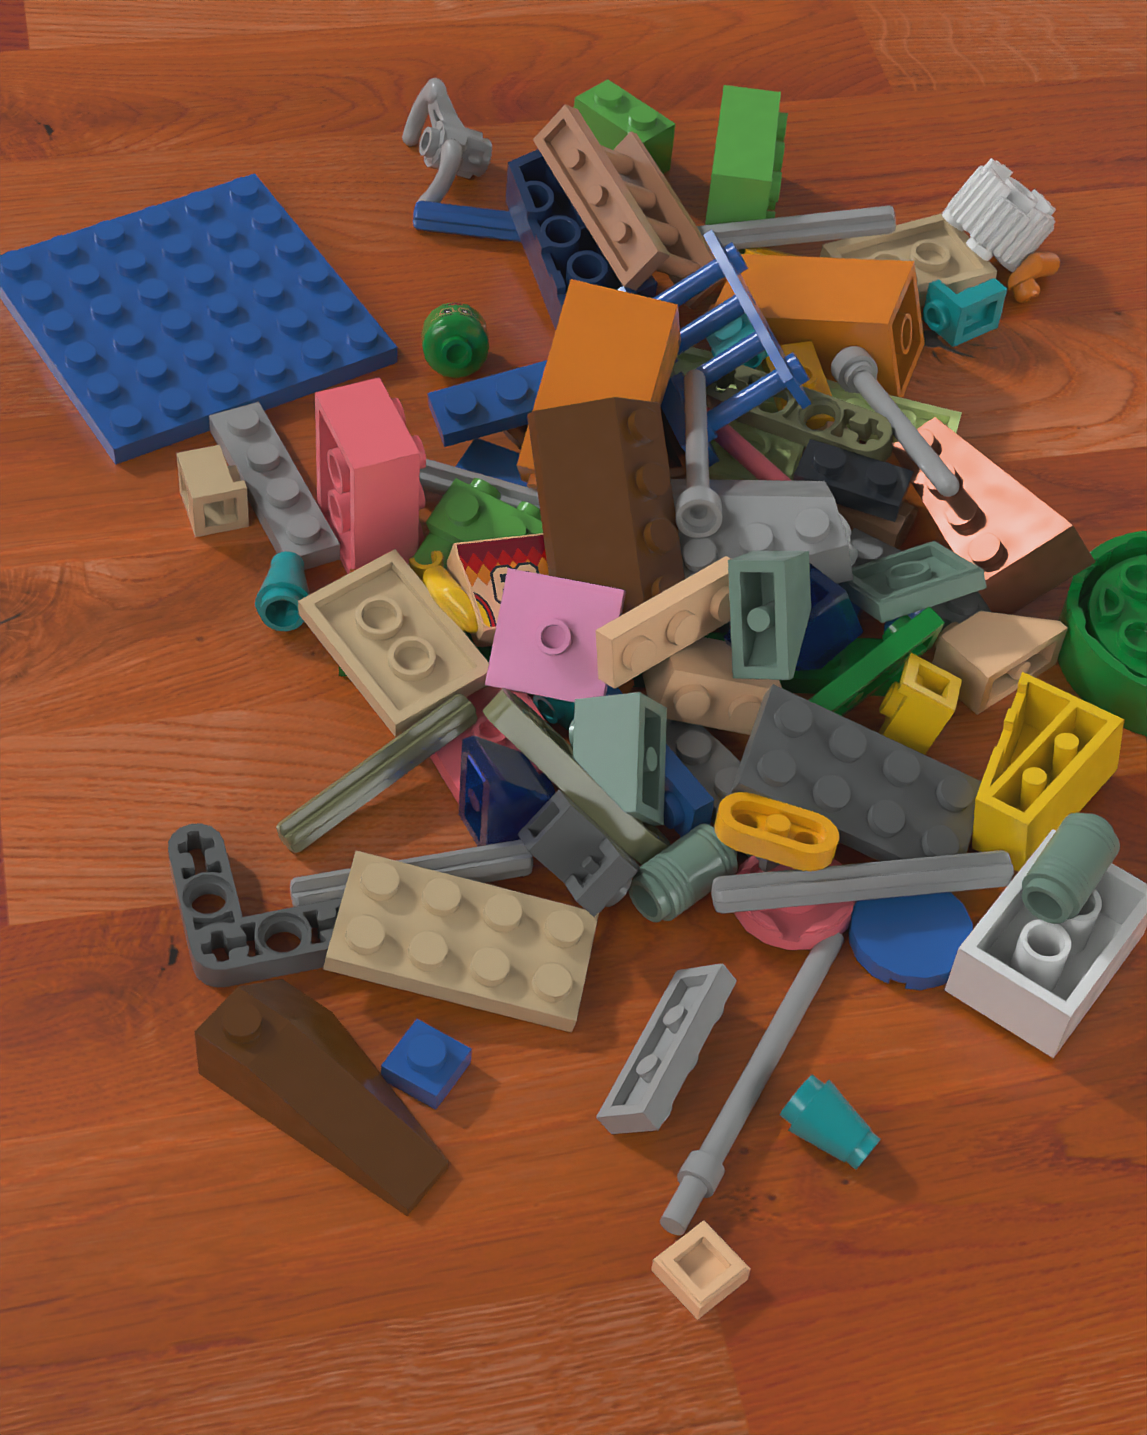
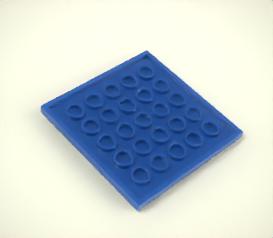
M256 174L236 178L221 185L192 192L168 202L149 206L143 210L102 221L96 225L65 235L55 236L49 240L0 255V299L115 465L210 431L209 415L259 402L265 411L397 363L398 347Z

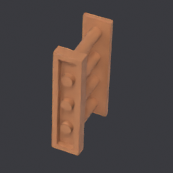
M565 104L533 139L534 143L624 287L637 290L655 270L668 274L675 285L715 259L708 243L636 133L631 131L614 150L602 146L579 110ZM726 277L685 302L688 308L695 309Z

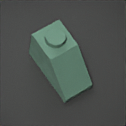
M751 551L728 560L733 678L792 679L811 611L809 551Z
M641 692L575 699L574 720H572L569 727V741L573 750V759L626 814L652 826L664 825L667 707Z

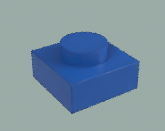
M416 1019L381 1065V1075L390 1085L436 1110L471 1063L472 1049Z

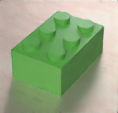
M728 85L723 86L705 225L775 218V206L779 199L782 179L781 169L788 113L779 112L781 92ZM745 249L738 250L740 254L745 253Z

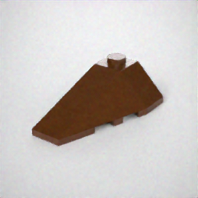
M283 979L237 987L194 1032L198 1072L201 1076L406 1216L411 1213L448 1169V1160L333 1012Z

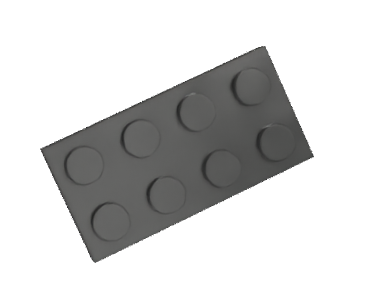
M773 684L764 694L730 793H754L819 813L835 824L839 832V843L881 862L966 854L973 831L975 798L982 781Z

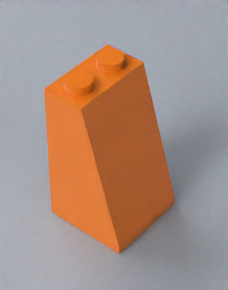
M741 254L748 266V269L742 272L741 275L779 345L812 341L826 380L834 382L837 381L831 373V365L835 356L847 347H862L876 362L878 368L876 380L888 395L903 398L925 344L914 261ZM727 278L723 281L722 291L716 303L711 304L708 311L735 295Z
M571 279L532 412L611 397L658 402L661 406L681 344L678 304ZM528 425L517 468L521 480L528 482L527 487L537 490Z

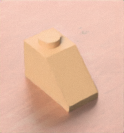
M979 611L960 624L958 622L949 624L940 632L934 644L936 651L932 664L962 679L958 699L978 715L1017 690L1022 672L1037 677L1056 664L1068 627L1058 620Z

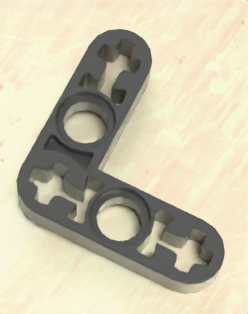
M199 823L180 827L172 834L168 842L170 871L192 967L199 980L213 987H230L324 967L342 898L243 917L224 840L220 832L212 826ZM201 849L202 855L205 856L206 872L195 875L194 862L189 851ZM205 894L220 896L226 902L222 909L212 914L197 912L191 905L194 900ZM312 928H317L318 939H320L318 944H312ZM279 932L292 933L301 940L300 945L294 950L281 953L270 949L266 942L272 935ZM255 940L256 956L249 957V946H247L246 942ZM224 948L225 953L229 956V960L217 962L212 950Z

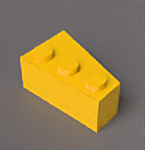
M1022 672L1011 709L1008 708L1004 719L1001 737L997 747L995 746L975 798L972 848L979 852L1000 850L1008 852L1013 869L1019 872L1051 830H1057L1067 815L1079 813L1118 769L1124 719Z

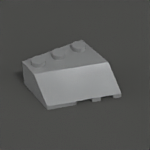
M671 479L674 505H676L678 496L687 489L686 479ZM709 479L710 489L718 494L722 503V524L714 534L704 538L689 537L678 528L685 579L725 556L733 559L751 551H809L810 591L853 580L847 538L835 498L825 481Z

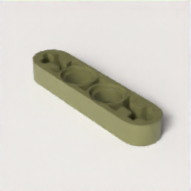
M745 365L739 366L706 387L707 406L711 409L764 377L767 373ZM730 384H736V389L730 388ZM804 386L802 387L812 403L804 409L800 407L790 391L785 388L772 396L782 398L788 402L783 410L776 413H766L760 410V405L735 419V421L803 446H807L809 440L813 439L883 462L891 456L894 448L891 424L886 417ZM717 388L725 390L723 393H719ZM818 414H827L835 419L834 423L825 430H812L806 425L811 417ZM847 424H850V430L846 429ZM871 434L878 436V440L870 439L866 445L859 443V439L867 440Z
M502 688L483 709L487 719L637 862L643 865L671 845L670 841L656 826L626 814L573 759L571 745L513 692Z

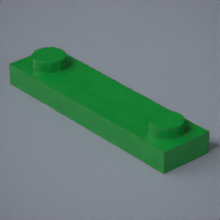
M930 606L913 619L909 615L898 618L883 633L882 638L885 641L808 701L842 717L901 672L904 668L905 660L910 653L920 657L935 643L945 622Z

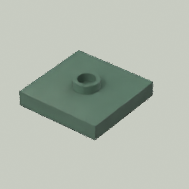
M935 541L853 567V580L837 584L839 594L881 623L987 588L984 569Z

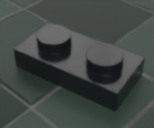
M810 439L794 473L793 481H825L835 498L836 504L896 522L909 490L914 471Z

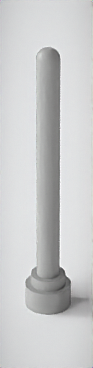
M850 346L841 350L835 356L831 365V373L838 384L847 392L860 393L874 412L888 419L894 437L941 495L946 497L955 495L959 490L958 479L876 380L878 368L873 358L864 348L859 346Z
M692 369L684 377L687 489L678 496L675 510L676 524L682 533L693 538H704L714 534L722 524V503L718 494L709 487L706 379L703 372Z

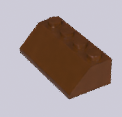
M611 397L536 410L529 413L527 417L549 576L625 590L626 595L622 615L685 580L660 403Z

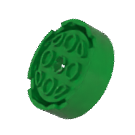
M1138 531L1112 538L1094 548L1090 554L1094 558L1095 563L1073 576L1058 620L1067 626L1068 629L1057 660L1066 680L1082 700L1124 719L1123 728L1147 736V531Z

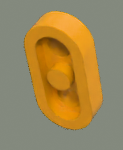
M737 792L723 798L719 804L714 830L719 840L733 850L802 871H818L829 866L834 859L839 841L838 829L827 817L749 792Z

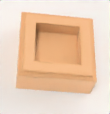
M703 1220L654 1258L651 1271L698 1320L747 1281L750 1268Z

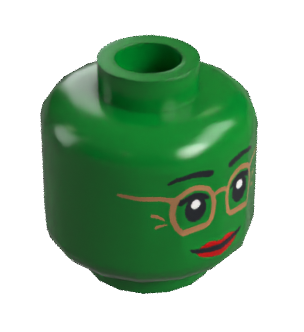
M446 303L432 310L424 321L421 333L422 348L425 360L434 371L442 376L456 379L470 376L481 368L487 359L490 345L486 322L476 309L464 303Z

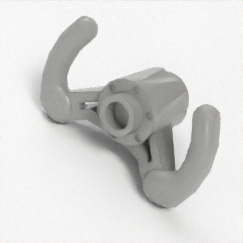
M439 78L430 79L422 88L412 106L406 121L402 140L406 145L414 146L420 139L419 152L424 156L426 166L438 170L433 182L427 191L420 196L418 201L441 203L456 175L470 179L472 175L480 177L485 173L491 159L492 144L489 139L483 138L482 132L466 128L456 114L443 81ZM429 114L432 127H427L421 136L423 126Z

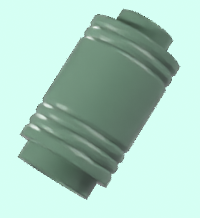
M1071 813L1064 818L1022 881V901L1033 915L1048 923L1061 924L1068 919L1075 918L1079 914L1119 853L1120 842L1112 826L1104 818L1090 813Z
M699 824L640 866L639 871L633 876L628 890L630 898L638 911L652 922H660L661 920L671 921L710 893L713 879L719 876L734 875L737 872L738 851L722 843L717 837L714 827L708 824Z

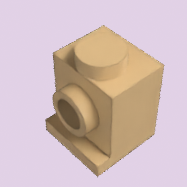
M220 445L177 453L180 494L195 537L249 527L248 498L245 481H241L236 465L227 466Z

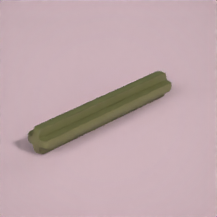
M461 693L449 698L281 820L276 826L280 840L293 853L301 852L475 724L478 718L474 705Z

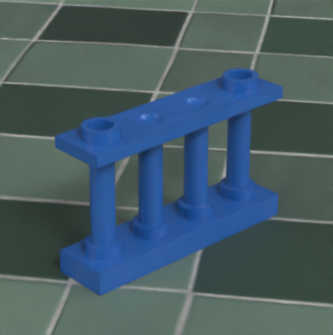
M712 229L703 234L715 259L653 299L678 304L679 307L725 277L735 295L680 329L681 344L677 356L746 313L755 332L696 369L705 375L707 387L766 350L775 370L707 411L709 467L720 461L710 442L718 437L716 431L785 388L790 391L802 409L812 404L802 387V384L810 380L805 369L794 352L785 356L741 275L742 272L748 269L747 264L734 243L731 242L723 246ZM624 286L618 289L619 291L628 292ZM672 370L661 408L680 446L686 452L685 375L682 371L676 374Z

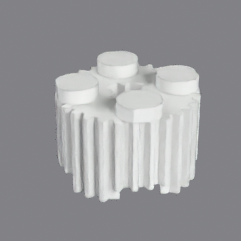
M991 158L984 167L981 165L976 169L948 203V206L942 212V216L960 231L965 230L970 234L971 237L966 244L978 256L989 261L994 255L1000 264L1009 271L1014 272L1029 254L1034 253L1054 230L1053 224L1056 221L1051 215L1056 209L1038 191L1033 189L1031 192L1019 181L1010 177L1013 172L1004 164Z

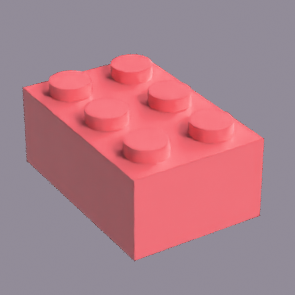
M380 377L316 392L317 505L340 543V560L347 574L394 549L397 550L408 564L409 558L415 555L424 541L423 530L419 522V510L425 508V495L420 482V469L426 467V454L421 439L418 435H410L406 427V419L401 402L398 398H390Z

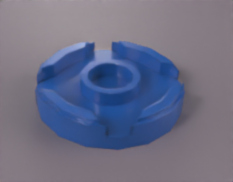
M951 892L860 900L856 902L852 911L848 942L857 961L873 977L888 984L890 979L899 983H906L905 989L924 990L947 983L958 948L972 932L973 923L964 904Z

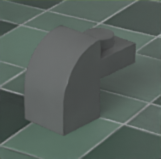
M560 789L518 833L527 850L564 882L576 902L593 917L600 913L604 907H611L624 897L631 886V879L640 868L627 852Z

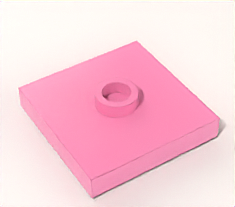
M508 568L485 685L574 703L575 699L606 696L608 685L598 679L595 630L622 615L626 591Z

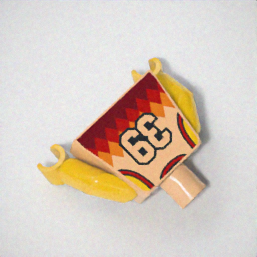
M543 533L454 543L446 562L447 569L444 568L443 555L439 550L431 553L432 564L422 565L417 563L414 557L409 558L410 568L428 588L434 602L462 631L471 633L473 642L478 647L493 645L508 568L549 576Z

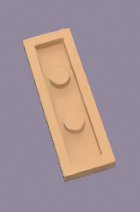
M727 556L721 558L595 630L598 679L616 689L730 621L728 560L731 558Z

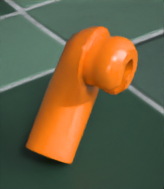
M1034 252L1029 254L1008 278L1007 287L1008 291H1013L1017 302H1028L1030 298L1037 297L1040 294L1041 288L1035 279L1054 275L1060 267L1058 256L1053 252Z

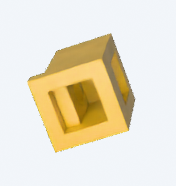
M910 653L905 660L900 683L895 681L891 685L881 703L879 712L886 717L878 733L925 755L956 710L962 679Z

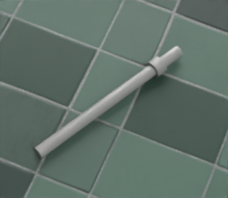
M839 932L822 940L811 949L699 1150L691 1151L677 1175L680 1185L660 1219V1224L666 1231L674 1235H683L702 1199L711 1197L714 1194L725 1173V1168L722 1165L724 1159L844 943V938Z

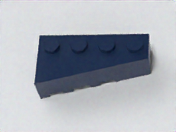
M539 149L508 162L506 204L556 331L571 279L618 290L623 285ZM651 275L637 290L627 287L625 289L632 294L654 298L656 297L658 282Z

